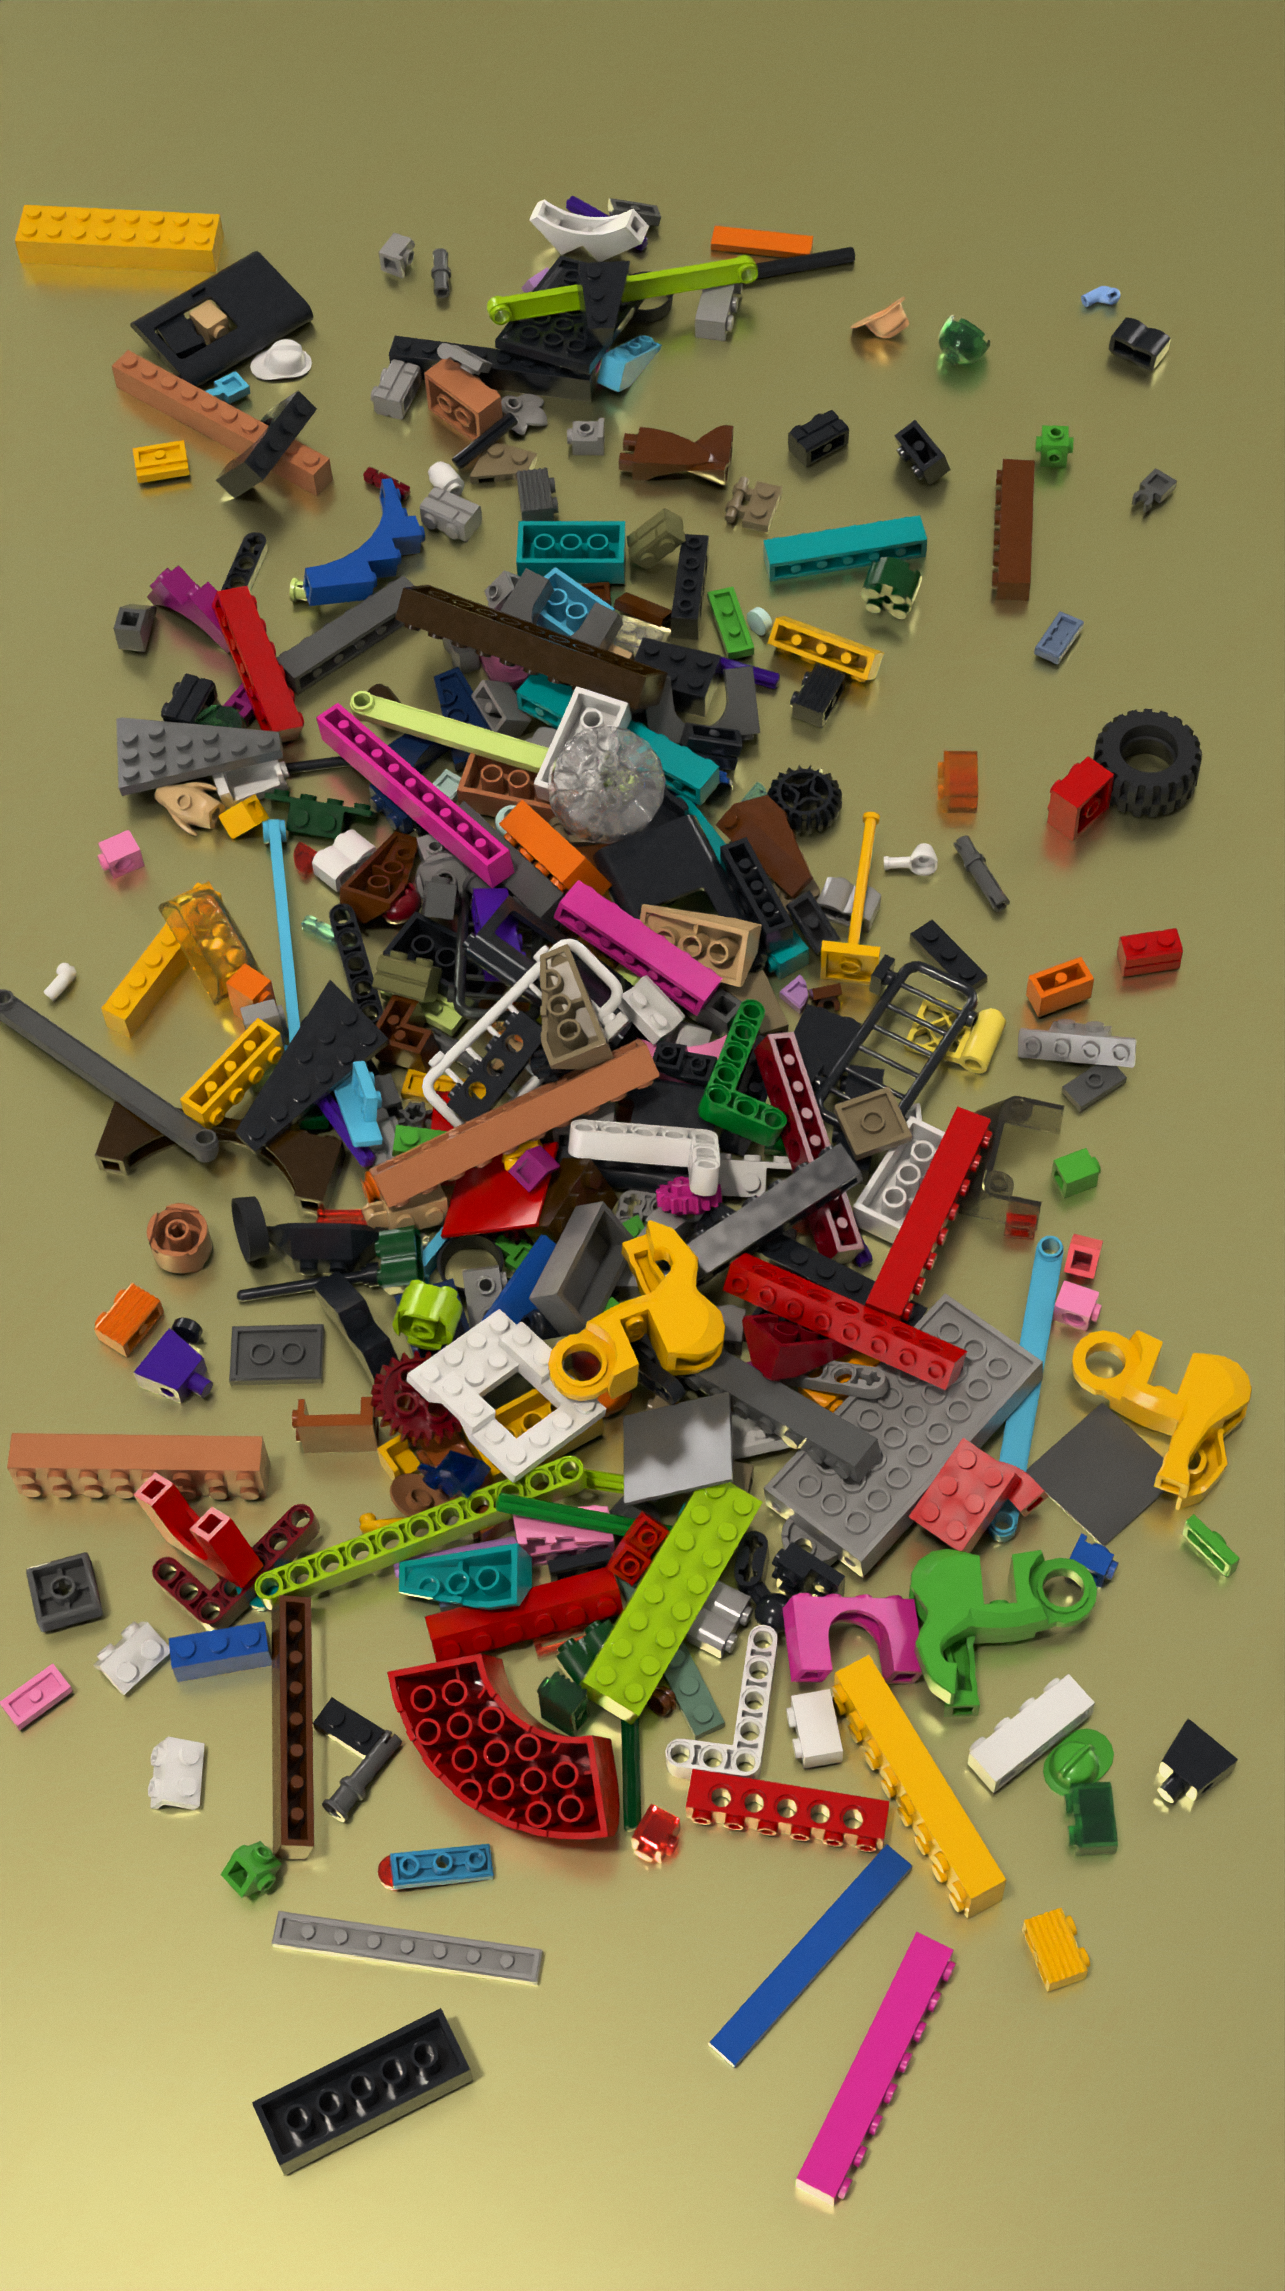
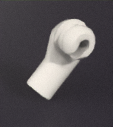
M62 963L57 967L56 973L58 976L43 991L53 1001L76 978L74 966H70L68 963Z

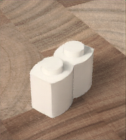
M348 830L345 833L339 834L332 846L324 850L322 849L315 854L312 861L313 872L332 889L339 892L340 887L376 851V847L355 830Z

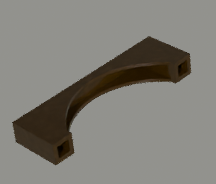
M115 1101L96 1150L95 1158L99 1170L128 1176L130 1169L158 1152L178 1146V1144ZM224 1117L220 1124L214 1125L210 1129L216 1133L219 1142L232 1143L248 1148L235 1133L243 1119L237 1120ZM286 1130L259 1154L268 1159L286 1177L295 1192L294 1198L297 1210L326 1216L346 1157L343 1140L330 1135L324 1137L313 1135L304 1130Z

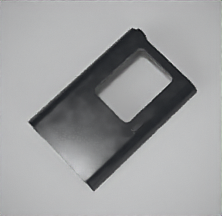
M254 251L131 322L130 327L174 375L196 387H200L312 321L314 316L305 299L260 252ZM213 300L234 322L237 328L187 358H178L155 331L203 302Z
M695 815L677 818L599 849L593 855V860L599 872L612 884L608 890L615 904L636 919L640 920L643 904L661 906L702 890L706 892L718 916L750 922ZM760 940L757 955L749 970L751 973L764 968L765 962L768 959V955Z
M509 895L477 935L471 932L461 947L466 949L463 954L506 986L512 988L535 962L495 934L497 928L508 915H513L552 944L570 938ZM571 951L589 997L601 1008L611 997L610 988ZM598 959L619 980L623 993L634 987L621 974ZM539 976L533 984L542 992ZM529 987L521 994L523 998L540 1009L542 1000ZM617 1008L613 1013L617 1015L622 1011ZM632 1021L611 1042H608L611 1051H614L633 1024Z
M567 1069L564 1075L575 1069ZM655 1078L650 1086L643 1089L635 1088L627 1092V1096L623 1098L634 1103L631 1123L706 1129L713 1132L715 1130L714 1124L705 1121L698 1114V1105L706 1088L705 1086ZM543 1138L540 1139L542 1144L549 1143L546 1142ZM559 1144L555 1158L558 1164H560L563 1158H576L568 1153L567 1145ZM591 1159L610 1187L656 1194V1189H660V1185H668V1181H673L676 1177H689L688 1167Z

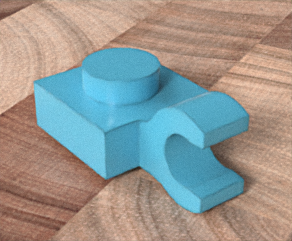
M235 371L214 381L215 388L205 391L230 404L250 394V386Z

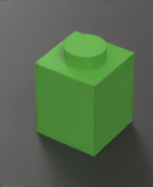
M1087 1148L1053 1160L1051 1175L1065 1199L1097 1187L1101 1168L1098 1160L1095 1157H1091Z

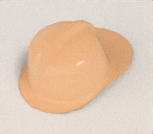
M905 297L898 299L887 308L856 322L850 328L853 329L866 325L876 336L881 338H891L897 335L909 325V320L901 304Z

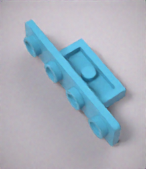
M365 1061L353 1062L352 1075L334 1090L353 1146L368 1147L381 1145L383 1138L376 1121L377 1109L382 1107L381 1093L375 1090L374 1074L368 1071Z

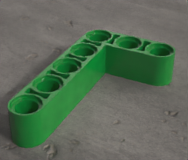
M746 999L740 1004L698 1105V1114L709 1123L758 1144L772 1146L776 1144L786 1125V1115L774 1106L735 1090L765 1015V1008L759 1001Z

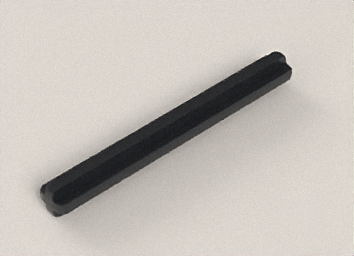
M846 247L756 263L758 267V277L756 279L851 263L855 261V252L853 247Z

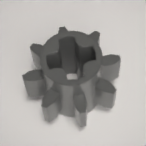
M410 1101L404 1110L399 1109L400 1120L398 1123L403 1126L431 1129L433 1110L426 1111L425 1102L412 1103Z

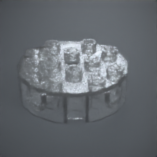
M610 725L586 728L567 741L551 765L548 776L549 801L553 813L564 828L584 841L615 843L630 838L647 826L663 802L666 780L661 761L649 743L629 729ZM606 782L609 786L605 787L603 783Z

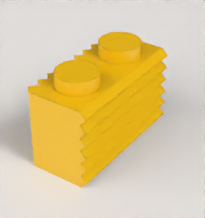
M1057 1908L1056 1910L1024 1920L1022 1932L1047 1992L1086 1979L1090 1960L1085 1948H1078L1074 1939V1936L1077 1935V1929L1070 1915L1065 1917L1062 1908Z

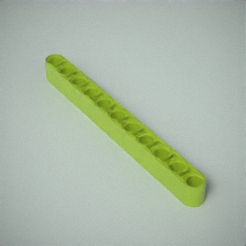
M575 1456L559 1458L534 1468L515 1483L505 1479L267 1571L257 1578L254 1585L255 1591L268 1609L273 1608L279 1595L311 1597L512 1519L513 1514L496 1510V1500L500 1493H515L522 1497L555 1502L582 1491L587 1483L584 1466L580 1459ZM574 1470L578 1472V1475L573 1479L564 1478V1475L569 1471ZM540 1482L549 1483L544 1490L538 1491L534 1489ZM480 1505L489 1506L486 1512L482 1514L475 1513V1510ZM453 1516L459 1517V1520L454 1525H445L448 1518ZM419 1529H429V1532L425 1536H415L416 1532ZM399 1540L396 1547L391 1549L385 1548L389 1541ZM362 1551L369 1552L365 1559L355 1560L358 1553ZM339 1563L338 1568L333 1572H325L329 1564ZM300 1575H309L304 1583H295ZM279 1586L275 1594L265 1595L268 1588Z

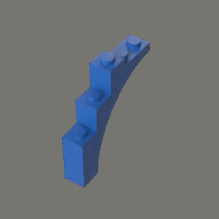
M392 478L382 479L379 500L382 518L372 536L360 548L341 559L324 565L305 568L303 589L309 606L365 600L368 596L373 595V588L377 587V578L396 576L397 566L401 564V555L420 553L421 542L425 541L424 528L419 526L416 515L408 516L406 508H402L401 493L398 488H395Z

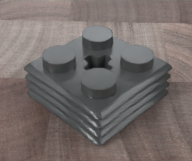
M87 1552L26 1569L36 1622L41 1632L103 1615L92 1561ZM68 1588V1594L61 1596L62 1589Z

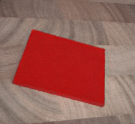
M558 1142L542 1144L543 1148L555 1160L559 1147ZM503 1153L493 1157L492 1162L482 1168L473 1167L464 1171L465 1175L457 1179L441 1233L442 1239L538 1227L552 1173H549L534 1191L528 1192L505 1170V1164L502 1163Z

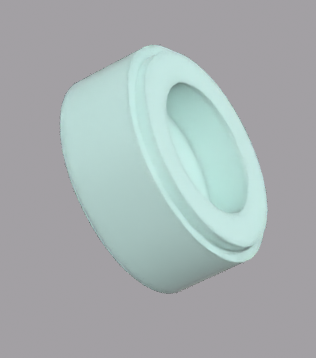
M756 607L747 613V622L756 634L762 636L772 629L771 617L764 609Z

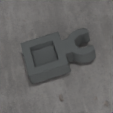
M1155 468L1140 483L1139 491L1133 495L1132 505H1136L1139 501H1144L1143 511H1149L1152 508L1153 500L1161 503L1176 488L1177 480Z

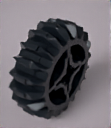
M799 764L795 771L788 767L786 774L779 772L777 779L772 780L771 788L767 792V795L786 812L791 830H796L798 836L802 831H807L811 835L814 829L821 833L823 826L830 828L832 820H837L840 809H842V792L839 789L838 781L833 780L831 773L824 774L822 767L817 771H814L811 765L808 769H802Z

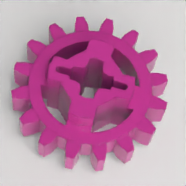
M676 1177L673 1181H668V1185H660V1189H656L657 1207H662L664 1212L671 1210V1214L678 1216L683 1214L701 1215L705 1213L704 1210L710 1211V1207H718V1203H722L721 1185L718 1184L716 1194L700 1196L691 1192L689 1177Z

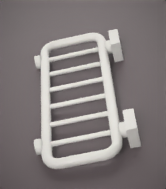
M564 939L554 944L550 949L546 945L540 948L533 956L537 962L445 1055L439 1051L428 1062L432 1068L423 1079V1094L428 1102L454 1128L466 1122L449 1108L447 1103L436 1093L434 1083L445 1072L456 1084L460 1083L463 1085L464 1082L449 1067L465 1051L475 1060L478 1059L481 1062L482 1058L470 1046L486 1030L493 1036L496 1035L498 1038L501 1036L491 1025L507 1009L512 1013H519L512 1003L528 987L542 1000V992L533 984L540 976V955L568 944L570 950L610 988L611 997L601 1008L591 999L608 1042H611L631 1022L622 1012H619L617 1015L613 1013L622 1002L623 989L621 983L582 943L574 939ZM508 1043V1046H509L510 1050L513 1051V1052H517V1051ZM530 1064L525 1069L532 1077L517 1093L511 1087L507 1090V1093L512 1097L509 1101L538 1088L545 1081L544 1078L538 1079L532 1073ZM490 1067V1071L492 1072V1074L495 1075V1076H499V1075ZM472 1091V1095L476 1099L480 1100V1098Z

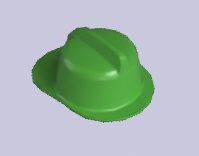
M1086 1728L1074 1731L1056 1746L1045 1760L1043 1769L1045 1782L1052 1791L1060 1796L1070 1798L1081 1796L1111 1767L1114 1757L1112 1744L1105 1735L1097 1730Z

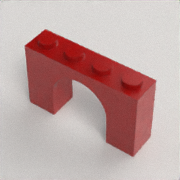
M156 1472L133 1494L166 1542L238 1587L243 1588L264 1566L230 1517L211 1507L200 1518L186 1502L174 1483Z

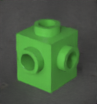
M1042 425L1041 436H1036L1035 452H1040V467L1066 468L1068 453H1073L1074 438L1069 437V426Z
M259 1841L249 1846L242 1845L236 1849L220 1875L243 1898L257 1891L265 1892L275 1883V1874L282 1863L267 1846Z

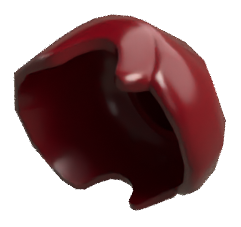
M412 883L407 884L404 894L390 909L385 911L386 914L382 913V916L388 923L395 925L406 923L415 911L419 912L421 909L422 897Z

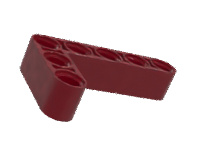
M297 1504L291 1507L252 1547L261 1562L265 1564V1567L261 1572L256 1573L242 1588L241 1593L235 1597H229L230 1592L238 1587L234 1583L223 1577L209 1590L172 1557H163L156 1561L153 1565L152 1575L162 1590L206 1631L228 1628L257 1596L254 1586L257 1578L267 1571L291 1563L318 1535L320 1524L309 1506ZM309 1518L307 1525L296 1527L301 1519ZM287 1541V1545L282 1550H274L277 1543ZM169 1571H176L172 1579L164 1580V1576ZM194 1590L198 1591L195 1598L191 1600H185L186 1595L189 1592ZM220 1610L217 1618L207 1620L209 1613Z

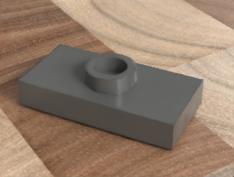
M1096 1064L1062 1086L1061 1092L1081 1112L1126 1083L1127 1077L1117 1066Z

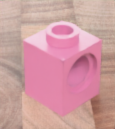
M129 830L98 843L101 852L97 856L99 863L104 871H110L113 879L145 866L140 848Z
M1064 1280L1054 1306L1052 1320L1087 1331L1090 1322H1097L1102 1305L1097 1304L1099 1292Z

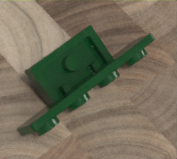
M274 789L273 794L265 793L264 796L265 799L290 804L286 824L287 831L336 839L339 834L343 833L346 814L377 819L378 814L370 811V805L354 803V808L343 806L344 801L327 798V803L318 802L317 796L301 794L300 798L290 797L289 791Z

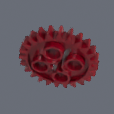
M418 1351L414 1352L412 1359L405 1352L402 1353L400 1362L392 1357L389 1366L383 1364L380 1374H376L374 1385H372L371 1395L373 1396L370 1405L376 1407L374 1417H382L380 1427L390 1425V1436L399 1432L401 1434L400 1442L403 1443L407 1437L412 1438L413 1446H416L419 1439H423L425 1446L429 1447L430 1441L433 1438L440 1445L444 1436L451 1440L453 1439L454 1432H461L463 1428L460 1421L443 1404L428 1402L410 1384L403 1382V1380H407L409 1372L431 1357V1352L429 1351L425 1358H421ZM399 1407H405L410 1411H402ZM430 1413H437L440 1417L432 1416Z

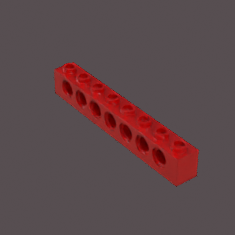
M744 1253L730 1264L723 1287L725 1292L944 1390H947L959 1378L968 1352L962 1348L750 1254Z

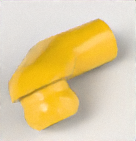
M540 1139L533 1142L530 1140L520 1144L519 1149L513 1153L503 1155L502 1163L505 1164V1170L509 1171L526 1150L539 1145L542 1146Z
M365 1513L359 1518V1529L363 1534L402 1520L404 1517L376 1520V1516L373 1513Z

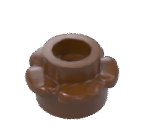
M656 1686L647 1704L657 1715L666 1716L668 1712L672 1713L676 1709V1696L668 1687L662 1686L659 1688Z

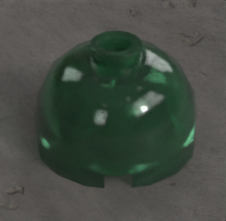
M951 315L946 319L939 332L938 344L944 354L943 358L954 366L957 363L960 365H972L986 354L991 342L988 340L986 343L983 340L985 333L977 326L963 318L959 322L954 321L953 318L955 316Z

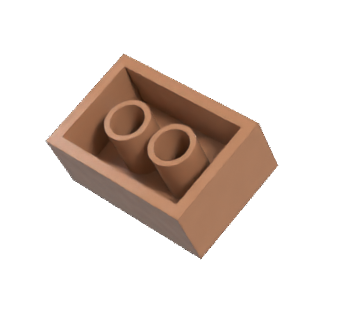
M442 359L424 373L428 409L473 442L503 417L502 398L495 389H491L482 383L479 377L473 376L460 368V363L454 362L452 359Z

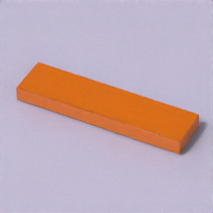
M715 226L711 240V250L789 258L811 254L814 236Z

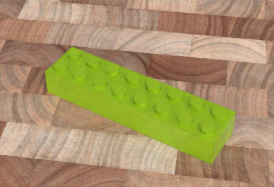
M731 1482L692 1492L577 1687L576 1691L628 1724L632 1725L763 1503L762 1501Z

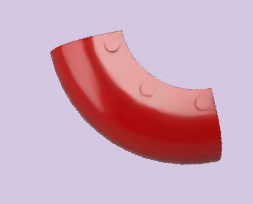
M476 1654L387 1672L392 1698L397 1712L400 1713L410 1741L413 1742L422 1756L421 1759L430 1771L463 1803L506 1827L537 1836L587 1840L613 1837L616 1834L619 1825L620 1802L611 1739L594 1735L581 1737L566 1736L540 1723L523 1707L514 1694L505 1673L502 1659L485 1654Z

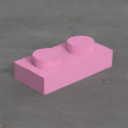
M52 1663L0 1701V1705L20 1731L72 1693L73 1690Z

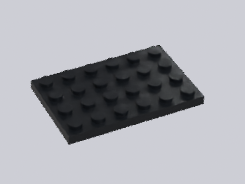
M560 255L532 292L577 285L579 263L586 262ZM645 299L623 302L621 304L612 343ZM580 310L510 321L495 339V348L586 374L592 372L610 347H585Z

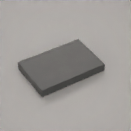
M324 1324L232 1326L230 1385L322 1384Z

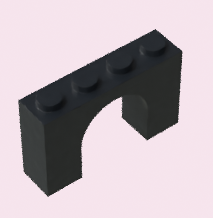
M298 390L269 409L261 419V422L267 424L268 428L249 449L230 461L215 481L233 498L262 482L317 408Z

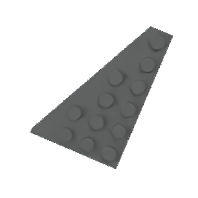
M123 717L116 719L118 788L122 796L283 758L282 739L280 733L276 731Z

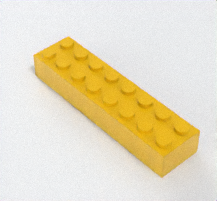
M24 205L15 244L20 263L216 273L224 233L220 214Z
M870 1655L835 1672L834 1686H832V1701L836 1712L840 1716L844 1714L850 1723L847 1727L851 1737L856 1743H862L866 1750L864 1756L869 1767L873 1771L877 1769L883 1778L881 1785L884 1792L889 1798H895L900 1807L897 1811L906 1827L911 1825L917 1835L914 1837L917 1847L923 1855L928 1853L934 1863L931 1866L937 1880L941 1884L945 1882L951 1892L949 1899L958 1913L962 1911L968 1920L1001 1902L1006 1878Z

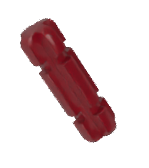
M368 467L363 474L364 481L372 485L376 483L375 486L381 488L382 479L392 477L383 472L378 473L379 470L373 467ZM392 478L395 488L400 490L401 499L406 500L411 493L410 486L402 482L399 483L398 480Z

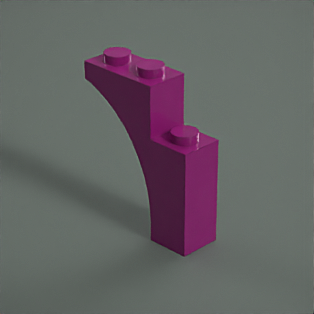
M179 565L172 571L166 568L149 586L152 591L147 598L153 605L166 606L186 616L203 629L228 654L230 650L212 608L217 590L209 582L200 587Z

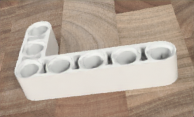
M586 1119L574 1120L570 1124L568 1153L573 1157L688 1167L691 1192L700 1196H712L717 1192L720 1154L718 1136L713 1131Z
M758 1625L750 1631L748 1637L733 1745L690 1739H675L667 1745L665 1753L666 1768L672 1776L691 1779L692 1769L759 1780L777 1658L778 1640L777 1634L772 1627ZM760 1640H765L771 1645L761 1649L755 1644ZM756 1670H761L767 1675L762 1679H756L750 1674ZM750 1701H758L763 1706L753 1710L748 1708L746 1704ZM747 1731H752L758 1737L755 1740L748 1741L742 1735ZM680 1753L689 1757L683 1763H677L672 1760L674 1755ZM710 1758H717L721 1761V1764L711 1768L705 1764V1761ZM743 1762H748L754 1768L749 1772H743L737 1766Z

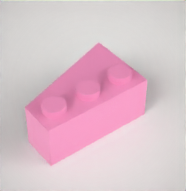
M591 1505L588 1507H578L609 1513L608 1506ZM513 1514L517 1543L532 1557V1567L548 1565L547 1561L553 1560L561 1554L577 1555L593 1547H601L603 1549L610 1547L611 1554L615 1551L612 1533Z

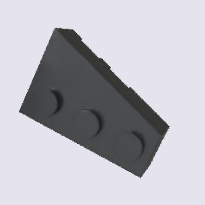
M630 261L579 263L577 289L585 347L612 345L628 279Z

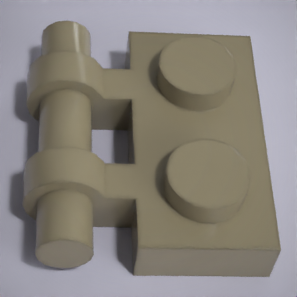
M740 477L739 482L733 487L732 500L728 501L726 505L725 520L733 523L735 518H741L743 528L768 533L782 496V487L757 481L755 488L752 489L748 488L749 479ZM742 500L749 501L748 506L741 505Z

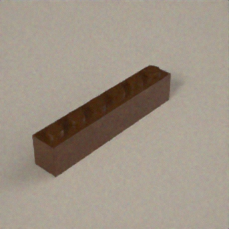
M1003 459L1002 470H997L996 486H1001V490H996L995 506H1000V510H995L994 526H999V531L994 530L993 547H998V551H993L992 567H996L998 570L992 573V588H997L996 599L1029 601L1035 460Z

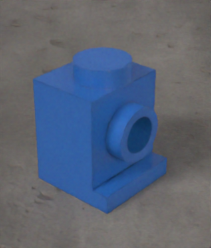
M1081 1533L1069 1559L1084 1565L1092 1574L1096 1586L1102 1588L1106 1578L1112 1580L1119 1563L1113 1560L1114 1554L1110 1553L1106 1547L1086 1542L1087 1535Z

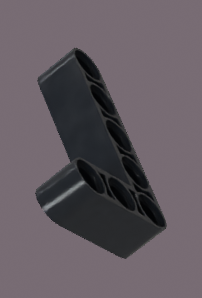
M344 903L337 904L331 908L329 919L352 1002L367 1017H377L371 1020L376 1025L383 1013V1008L377 989L372 987L374 977L356 915L350 905ZM347 920L346 923H338L339 921ZM348 944H355L352 947H345ZM355 968H362L360 971H352ZM362 992H368V993H369L368 995H365V996H360V995H359V994L362 993Z

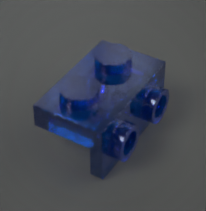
M452 1450L449 1451L437 1468L420 1463L417 1467L424 1475L422 1478L423 1482L435 1491L442 1489L452 1497L456 1494L465 1498H469L473 1491L483 1484L485 1476L491 1470L484 1461Z

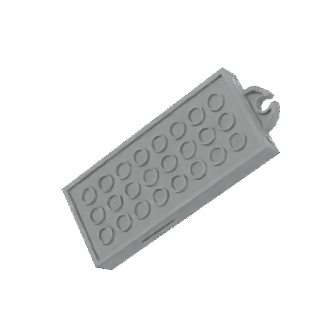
M944 1293L917 1322L914 1328L968 1351L959 1378L947 1390H944L884 1362H880L877 1368L884 1371L888 1382V1391L885 1395L877 1399L849 1396L834 1412V1414L878 1439L881 1456L858 1483L849 1477L845 1479L839 1476L831 1466L824 1462L822 1464L815 1462L807 1452L799 1449L764 1487L766 1505L787 1520L783 1525L781 1534L784 1550L787 1549L791 1542L798 1546L808 1545L812 1548L810 1553L830 1566L837 1560H840L863 1578L914 1522V1520L909 1518V1515L962 1438H965L980 1449L1043 1379V1361Z

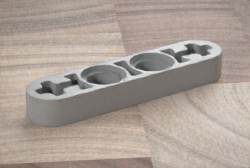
M831 1361L813 1369L823 1371L816 1378L808 1377L807 1375L811 1372L808 1371L795 1378L779 1380L784 1385L867 1399L880 1398L888 1391V1382L882 1369L840 1361ZM843 1374L852 1375L851 1379L847 1382L839 1383L836 1381Z

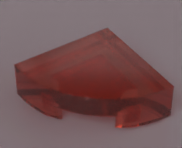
M299 842L295 847L293 858L297 872L305 879L313 871L312 861L317 851Z

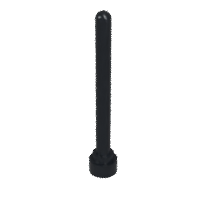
M379 1262L366 1263V1267H361V1271L342 1273V1275L350 1284L363 1282V1285L376 1287L379 1286L377 1270L380 1269ZM328 1276L239 1290L237 1292V1299L244 1302L313 1291L312 1285Z

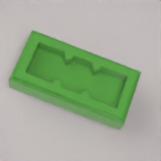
M1194 1514L1187 1519L1182 1533L1183 1536L1225 1577H1230L1236 1571L1240 1558L1226 1545V1541L1218 1532H1212Z

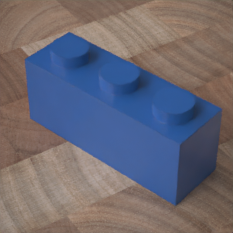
M265 1621L168 1638L171 1666L177 1682L272 1666L270 1637Z

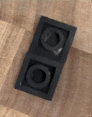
M659 1040L653 1055V1061L658 1072L681 1081L706 1087L717 1057L688 1052L687 1045Z

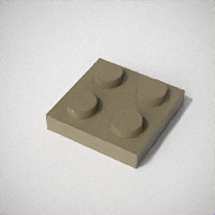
M890 1086L834 1105L833 1111L855 1160L912 1141V1134Z

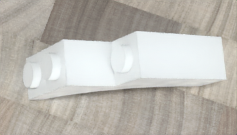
M546 200L537 203L530 218L532 224L561 255L584 246L598 262H602L642 244L649 225L634 209L610 217H587L562 210Z

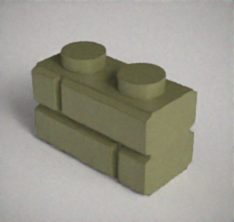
M663 508L637 528L636 531L627 536L629 559L645 569L655 566L658 561L686 541L683 531V519L670 510Z
M391 950L390 955L380 954L376 966L377 972L374 975L372 984L373 989L424 1003L436 1000L442 968L434 967V961L417 957L416 961L407 959V953Z

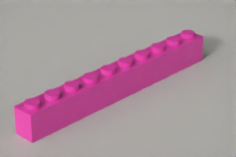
M339 703L316 717L322 740L491 888H494L515 873L508 848Z

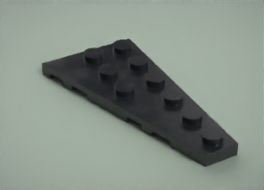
M331 980L325 986L235 1131L236 1136L255 1156L352 1075L353 1062L365 1061L367 1063L389 1044V1039Z

